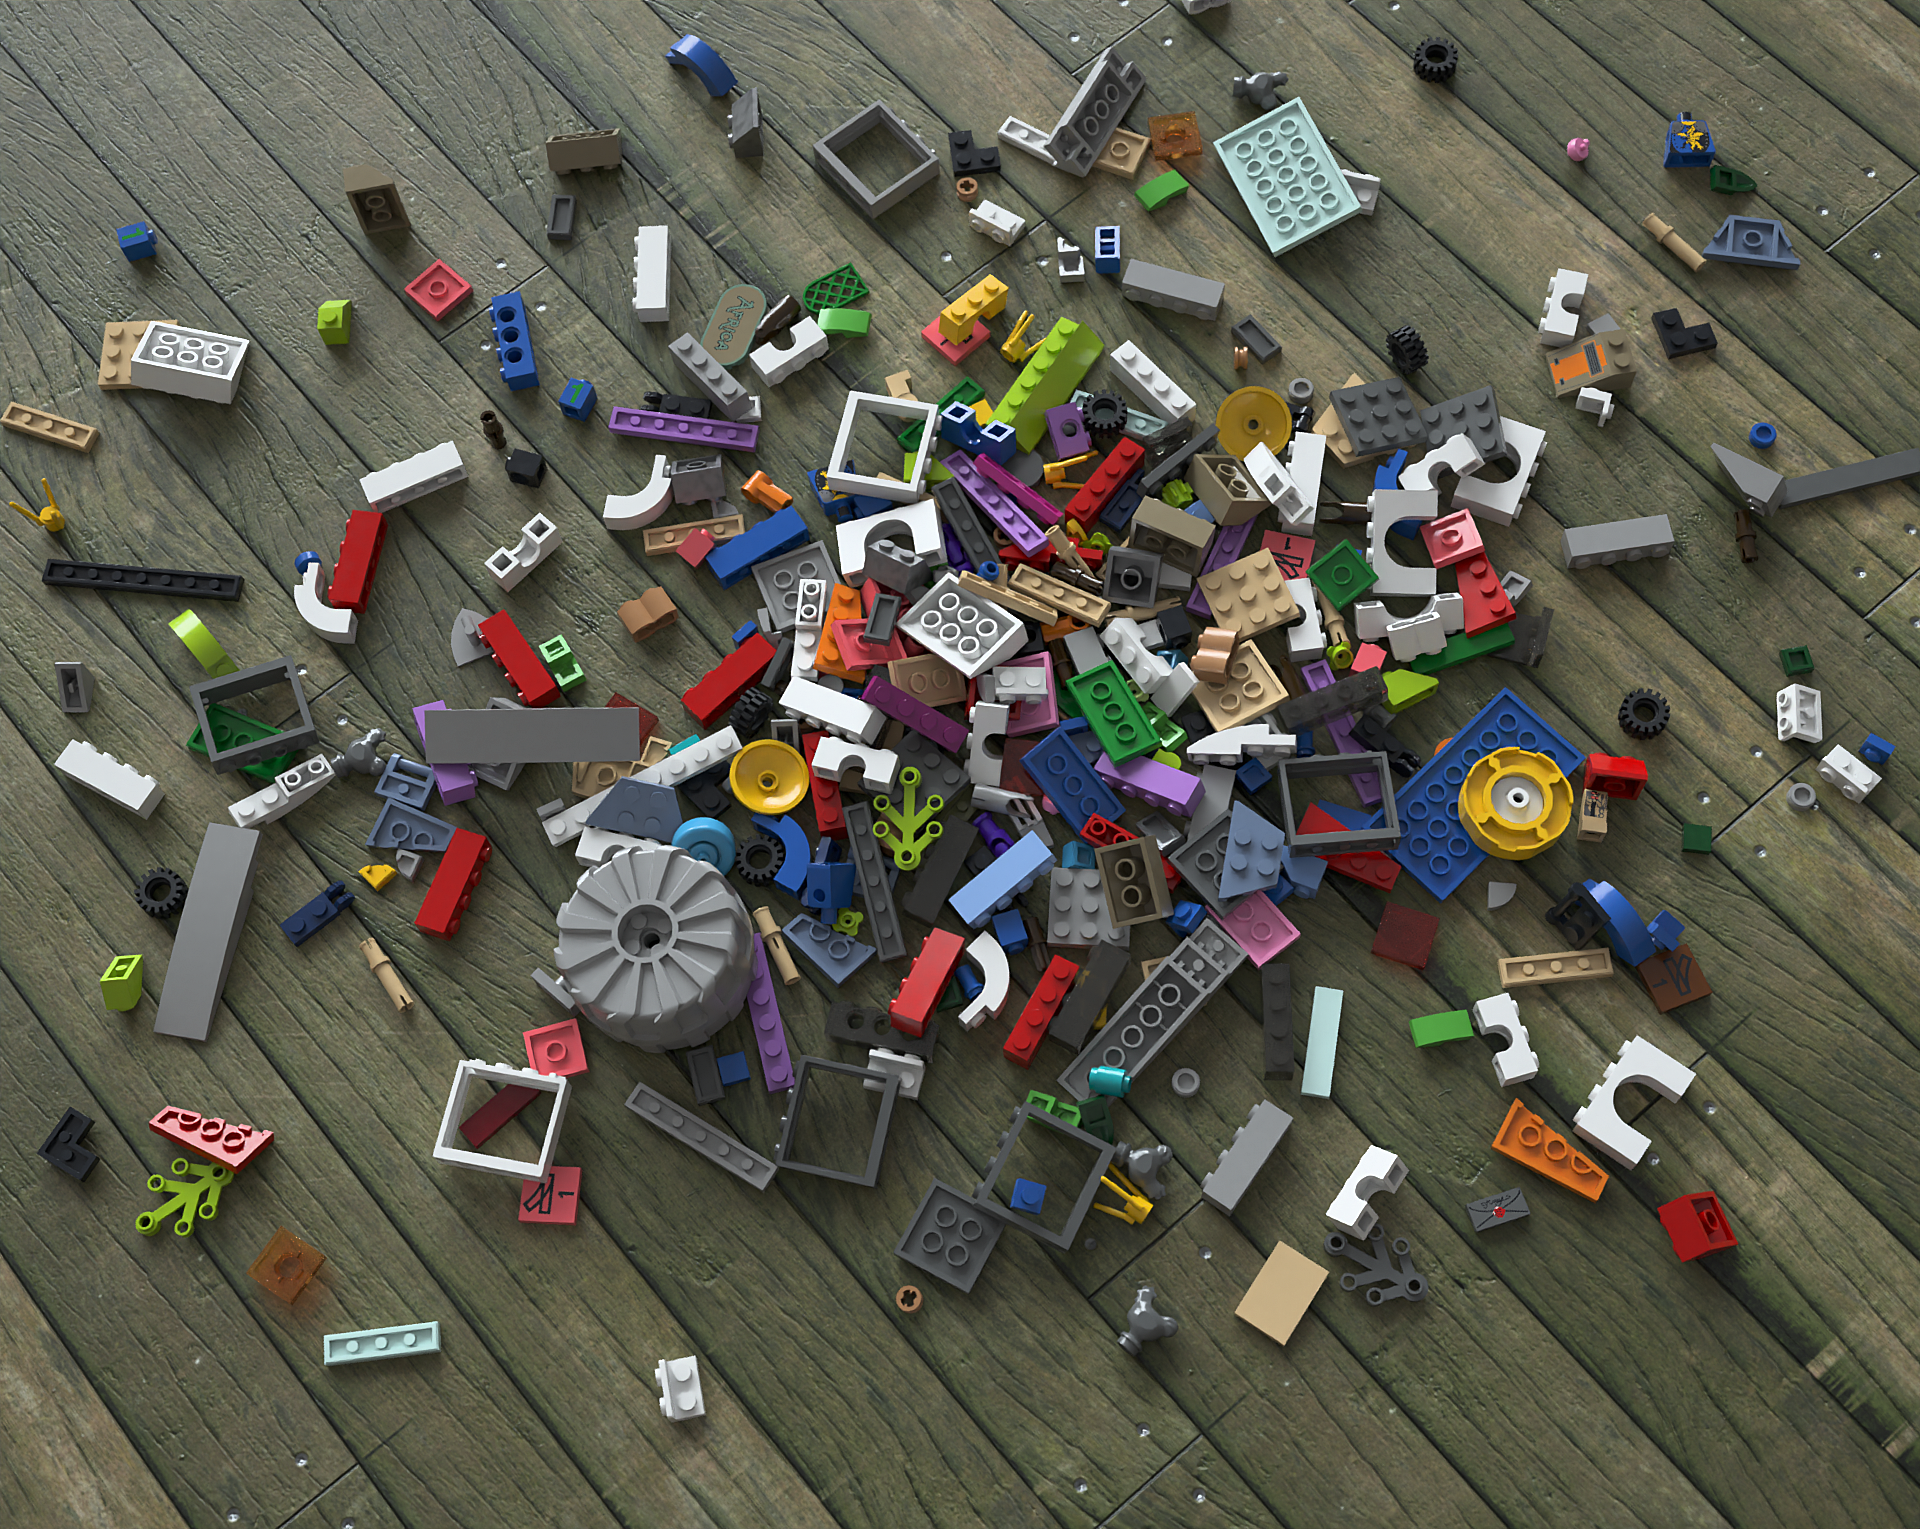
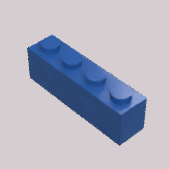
M792 505L786 509H781L766 521L756 523L752 529L744 534L734 536L730 542L722 547L712 549L705 556L708 569L722 589L726 590L753 574L751 566L786 554L810 540L808 528Z

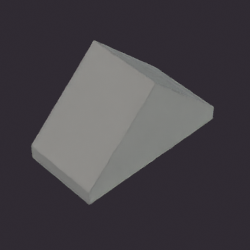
M56 662L54 665L62 712H88L90 710L95 677L82 662Z
M798 719L771 720L772 740L790 745L801 755L802 734Z

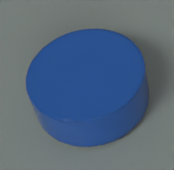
M1757 423L1749 433V441L1756 448H1769L1776 439V430L1768 423Z
M313 551L300 554L294 562L298 573L301 575L307 572L308 563H319L322 566L320 557Z

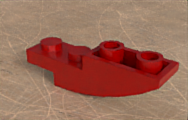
M1067 537L1069 542H1073L1076 545L1075 550L1091 572L1098 571L1102 567V550L1079 548V538ZM1050 540L1049 546L1029 558L1016 544L999 550L998 554L1002 564H1008L1009 571H1016L1020 563L1042 573H1050L1051 565H1054L1057 561L1067 565L1063 558L1060 559L1057 556V550Z
M1096 813L1092 814L1080 832V836L1095 849L1139 838ZM1160 854L1168 890L1173 894L1182 877L1167 862V857H1163Z

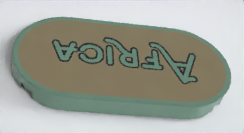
M748 284L735 285L727 289L718 301L700 345L725 370L732 369V366L737 364L738 366L742 364L750 353L756 337L755 329L761 324V321L767 314L766 298L762 291Z

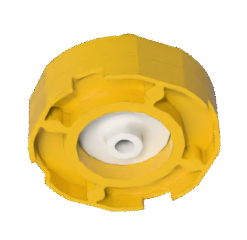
M1520 747L1500 748L1478 760L1469 771L1459 793L1458 814L1460 822L1474 843L1485 852L1508 860L1530 859L1553 846L1570 821L1573 792L1570 783L1559 767L1546 755L1540 752L1534 754L1520 750Z

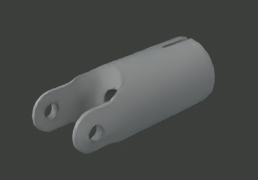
M976 783L971 806L1006 815L1031 818L1029 814L1014 810L1010 805V800L1034 801V798L1013 791Z

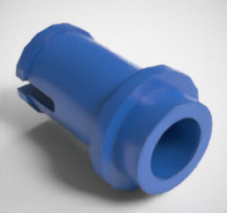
M992 561L983 562L976 575L985 580L993 581L999 575L998 565Z
M1300 725L1296 728L1297 753L1295 754L1297 758L1311 757L1316 753L1313 747V727L1310 725Z
M969 965L961 966L954 974L965 990V998L974 1001L982 993L984 985L978 982Z

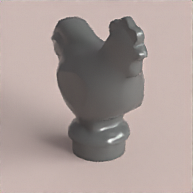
M1280 71L1277 73L1256 72L1250 79H1245L1244 76L1235 77L1233 96L1239 97V99L1247 96L1253 103L1261 105L1263 109L1272 110L1277 105V98L1273 93V89L1280 85L1285 86L1289 79L1286 73H1281Z
M381 728L371 729L364 737L353 740L348 745L344 756L337 754L336 757L330 759L336 776L338 778L348 777L352 770L360 774L370 773L373 776H381L386 768V763L377 756L376 748L381 742L385 741L386 732L382 731Z
M1120 1141L1111 1162L1117 1164V1167L1126 1165L1132 1183L1141 1187L1143 1192L1148 1194L1149 1199L1155 1198L1160 1200L1161 1197L1166 1195V1186L1158 1182L1156 1175L1159 1168L1167 1165L1172 1160V1150L1165 1145H1159L1157 1148L1143 1147L1133 1151L1130 1143L1126 1144Z
M1146 1285L1141 1290H1137L1138 1296L1134 1299L1135 1304L1128 1312L1129 1332L1120 1333L1121 1336L1116 1341L1132 1357H1135L1138 1352L1142 1351V1342H1153L1162 1336L1166 1338L1172 1337L1178 1331L1176 1320L1171 1317L1160 1316L1152 1308L1153 1300L1157 1298V1294L1154 1292L1153 1287Z

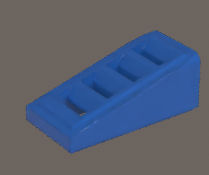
M1120 226L1095 227L1096 273L1098 274L1120 272ZM1105 237H1115L1110 239H1101Z

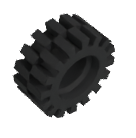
M1430 37L1427 42L1424 39L1421 41V45L1418 44L1415 51L1413 69H1415L1416 75L1420 74V79L1422 80L1426 77L1429 83H1431V79H1435V83H1439L1440 79L1443 82L1447 81V77L1451 78L1455 72L1458 50L1454 48L1452 42L1448 44V39L1446 38L1440 41V37H1436V41H1433V38ZM1439 57L1444 62L1432 63L1427 58Z
M1405 325L1388 334L1386 338V347L1390 350L1388 353L1392 355L1393 363L1396 362V367L1398 369L1401 368V372L1407 375L1428 364L1427 359H1429V356L1426 354L1428 352L1427 348L1423 346L1425 344L1424 341L1420 340L1421 336L1419 333L1416 334L1415 329L1409 325Z
M1102 389V394H1099L1097 390L1093 392V397L1089 394L1087 401L1084 400L1082 411L1085 421L1082 423L1085 425L1086 431L1091 430L1092 436L1095 437L1096 433H1099V438L1103 439V434H1107L1108 439L1112 438V433L1117 436L1120 430H1124L1127 423V406L1125 399L1122 400V396L1119 393L1115 397V391L1110 390V394H1106V389ZM1107 408L1114 412V416L1111 419L1102 420L1095 416V412L1099 409Z
M750 688V690L745 692L744 696L740 697L739 703L736 702L735 709L731 711L732 716L729 717L728 726L731 725L734 731L747 739L754 737V734L759 732V728L764 726V721L768 720V714L772 711L773 699L756 688Z
M1643 688L1638 689L1637 693L1635 690L1630 692L1629 696L1627 695L1624 698L1619 709L1618 719H1621L1619 725L1620 727L1625 726L1624 732L1626 734L1631 731L1633 733L1631 737L1634 739L1637 735H1640V740H1645L1647 736L1649 740L1654 739L1655 735L1659 736L1670 718V706H1665L1667 703L1666 698L1664 697L1660 700L1661 694L1659 692L1652 695L1653 689H1648L1646 693H1644ZM1637 707H1646L1653 712L1654 719L1650 722L1640 721L1635 717L1634 710Z
M761 834L756 835V839H752L751 836L748 837L747 843L742 841L740 843L741 849L737 848V857H735L736 866L742 879H746L750 885L753 882L756 887H760V883H764V886H769L768 882L771 880L775 883L774 878L785 860L782 848L778 845V842L774 838L771 840L768 835L762 838ZM758 852H764L770 856L771 860L766 868L755 869L750 864L752 856Z
M157 867V872L153 869L148 870L150 875L147 877L143 874L141 878L144 881H137L136 886L139 888L134 889V894L137 896L135 898L136 902L151 917L155 916L157 919H162V916L168 919L171 918V912L176 916L179 914L176 910L178 907L184 909L182 901H186L187 898L185 894L188 893V888L185 886L187 884L175 871L173 872L169 868L164 870L162 867ZM169 885L171 888L169 896L161 902L154 901L152 897L154 891L159 886Z

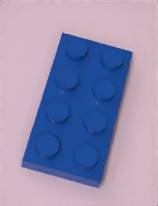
M1061 727L1055 729L1019 760L1084 844H1088V842L1080 836V832L1093 813L1113 822L1126 811Z

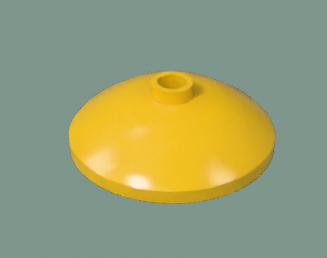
M1259 386L1241 388L1229 395L1219 408L1216 417V426L1220 429L1218 439L1222 447L1230 455H1235L1241 461H1244L1243 459L1261 441L1275 456L1285 447L1289 440L1292 429L1291 413L1285 401L1274 391ZM1250 420L1258 422L1256 429L1252 430L1249 428L1248 423Z
M764 739L746 745L736 754L731 764L729 780L734 795L746 808L763 815H779L792 810L803 800L809 785V772L805 760L793 747L781 741ZM768 781L771 783V786L766 787L762 782Z

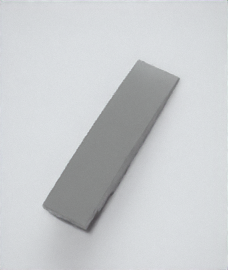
M639 707L424 710L426 763L640 761Z
M209 822L175 938L154 1026V1033L207 1042L254 893L251 885L258 866L256 855L263 836L260 831Z
M1206 918L1189 938L1186 937L1178 948L1160 963L1061 1074L1057 1081L1079 1102L1100 1095L1096 1094L1095 1090L1089 1089V1077L1093 1067L1106 1066L1127 1070L1128 1076L1132 1077L1133 1082L1246 960L1249 954L1212 921ZM1104 1095L1108 1107L1118 1098Z

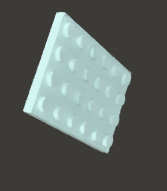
M1300 97L1213 142L1274 258L1362 212L1361 205Z

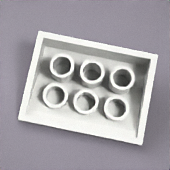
M151 321L131 359V385L140 386L145 389L165 391L170 394L186 395L196 399L211 400L217 403L231 404L238 388L249 347V340Z
M948 572L896 622V627L971 679L1012 658L1029 640L1023 622L988 598L959 587V579Z

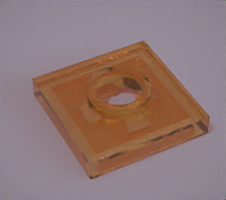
M1195 111L1148 117V127L1155 161L1202 155L1203 149ZM1173 134L1180 135L1183 138V142L1182 140L1172 141V144L1166 140L1168 136Z
M280 1226L246 1274L293 1305L328 1257ZM288 1257L296 1258L299 1266L296 1267L290 1277L282 1276L279 1270L281 1262Z

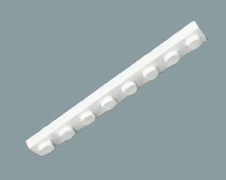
M730 725L629 778L674 787L736 755L743 747L733 727ZM614 786L542 822L552 845L557 847L581 835L585 826L594 828V826L586 824L587 817L591 815Z

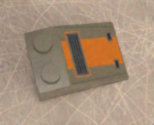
M1625 329L1600 332L1548 352L1545 355L1557 398L1579 395L1582 387L1595 388L1602 392L1629 388L1632 386L1637 373Z

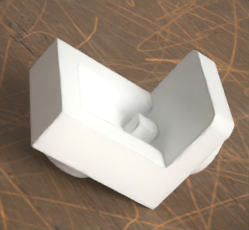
M1582 387L1575 409L1600 414L1598 426L1603 427L1605 419H1611L1614 404H1610L1612 394L1595 388Z

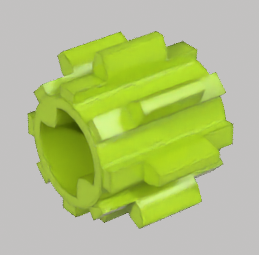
M1175 479L1167 483L1162 489V502L1169 506L1184 510L1193 504L1192 493L1194 491L1188 482L1184 484L1181 479Z

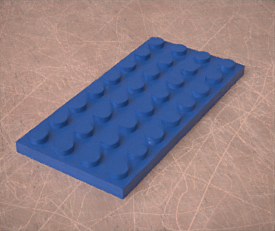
M1506 687L1394 795L1401 839L1397 850H1384L1383 852L1400 865L1408 875L1440 904L1490 855L1474 843L1460 822L1458 814V798L1461 787L1469 771L1478 760L1500 748L1520 747V750L1534 754L1540 752L1556 763L1567 779L1586 759L1583 754ZM1383 807L1361 827V830L1386 828Z

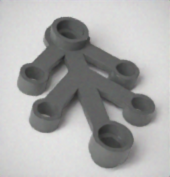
M1375 1223L1372 1227L1379 1230V1237L1371 1236L1370 1232L1367 1235V1239L1371 1241L1377 1259L1349 1245L1345 1236L1339 1232H1332L1326 1236L1323 1247L1329 1256L1339 1257L1344 1255L1371 1270L1357 1275L1352 1273L1344 1274L1339 1282L1343 1291L1352 1292L1356 1287L1385 1279L1396 1284V1286L1384 1290L1376 1287L1369 1289L1365 1299L1367 1304L1372 1307H1377L1384 1301L1404 1297L1410 1302H1418L1427 1295V1280L1424 1276L1414 1271L1408 1253L1410 1243L1407 1239L1399 1237L1392 1244V1252L1398 1256L1402 1273H1400L1391 1266L1382 1238L1384 1229L1380 1224ZM1331 1240H1340L1341 1246L1334 1248L1331 1245ZM1399 1242L1403 1243L1406 1246V1250L1403 1252L1398 1251L1396 1244ZM1345 1278L1352 1279L1354 1286L1346 1287L1343 1280ZM1416 1282L1419 1285V1290H1410L1409 1283ZM1372 1292L1377 1293L1380 1296V1300L1378 1302L1371 1301L1369 1294Z

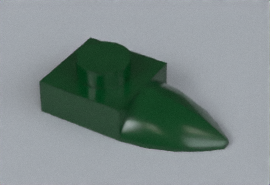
M1714 165L1710 169V189L1713 192L1732 196L1736 192L1751 191L1758 186L1751 177L1741 171L1719 165Z
M1100 1094L1077 1102L1086 1132L1112 1145L1114 1127L1105 1096Z

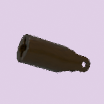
M785 295L764 316L761 324L755 329V342L758 345L766 344L771 338L779 334L801 311V306L793 297Z
M1367 502L1319 503L1323 507H1335L1342 513V516L1335 519H1320V523L1367 525L1368 522H1372V512L1367 511Z
M1281 655L1280 662L1283 666V675L1276 665L1272 664L1270 668L1289 694L1290 701L1285 703L1289 714L1297 716L1308 711L1311 708V703L1290 659L1286 655Z

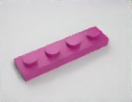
M985 453L978 455L972 463L978 467L976 471L987 479L991 477L997 482L996 486L1006 494L1012 493L1018 498L1016 501L1026 509L1031 508L1037 512V518L1043 523L1054 525L1064 515Z

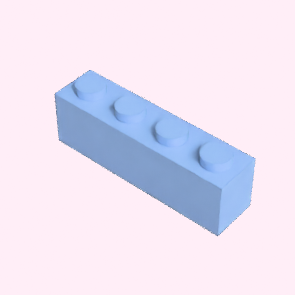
M1032 830L953 895L949 901L969 926L973 929L983 927L991 920L993 913L998 909L1003 910L1012 902L1011 898L1017 893L1027 891L1033 885V880L1040 874L1045 875L1050 872L1057 859Z

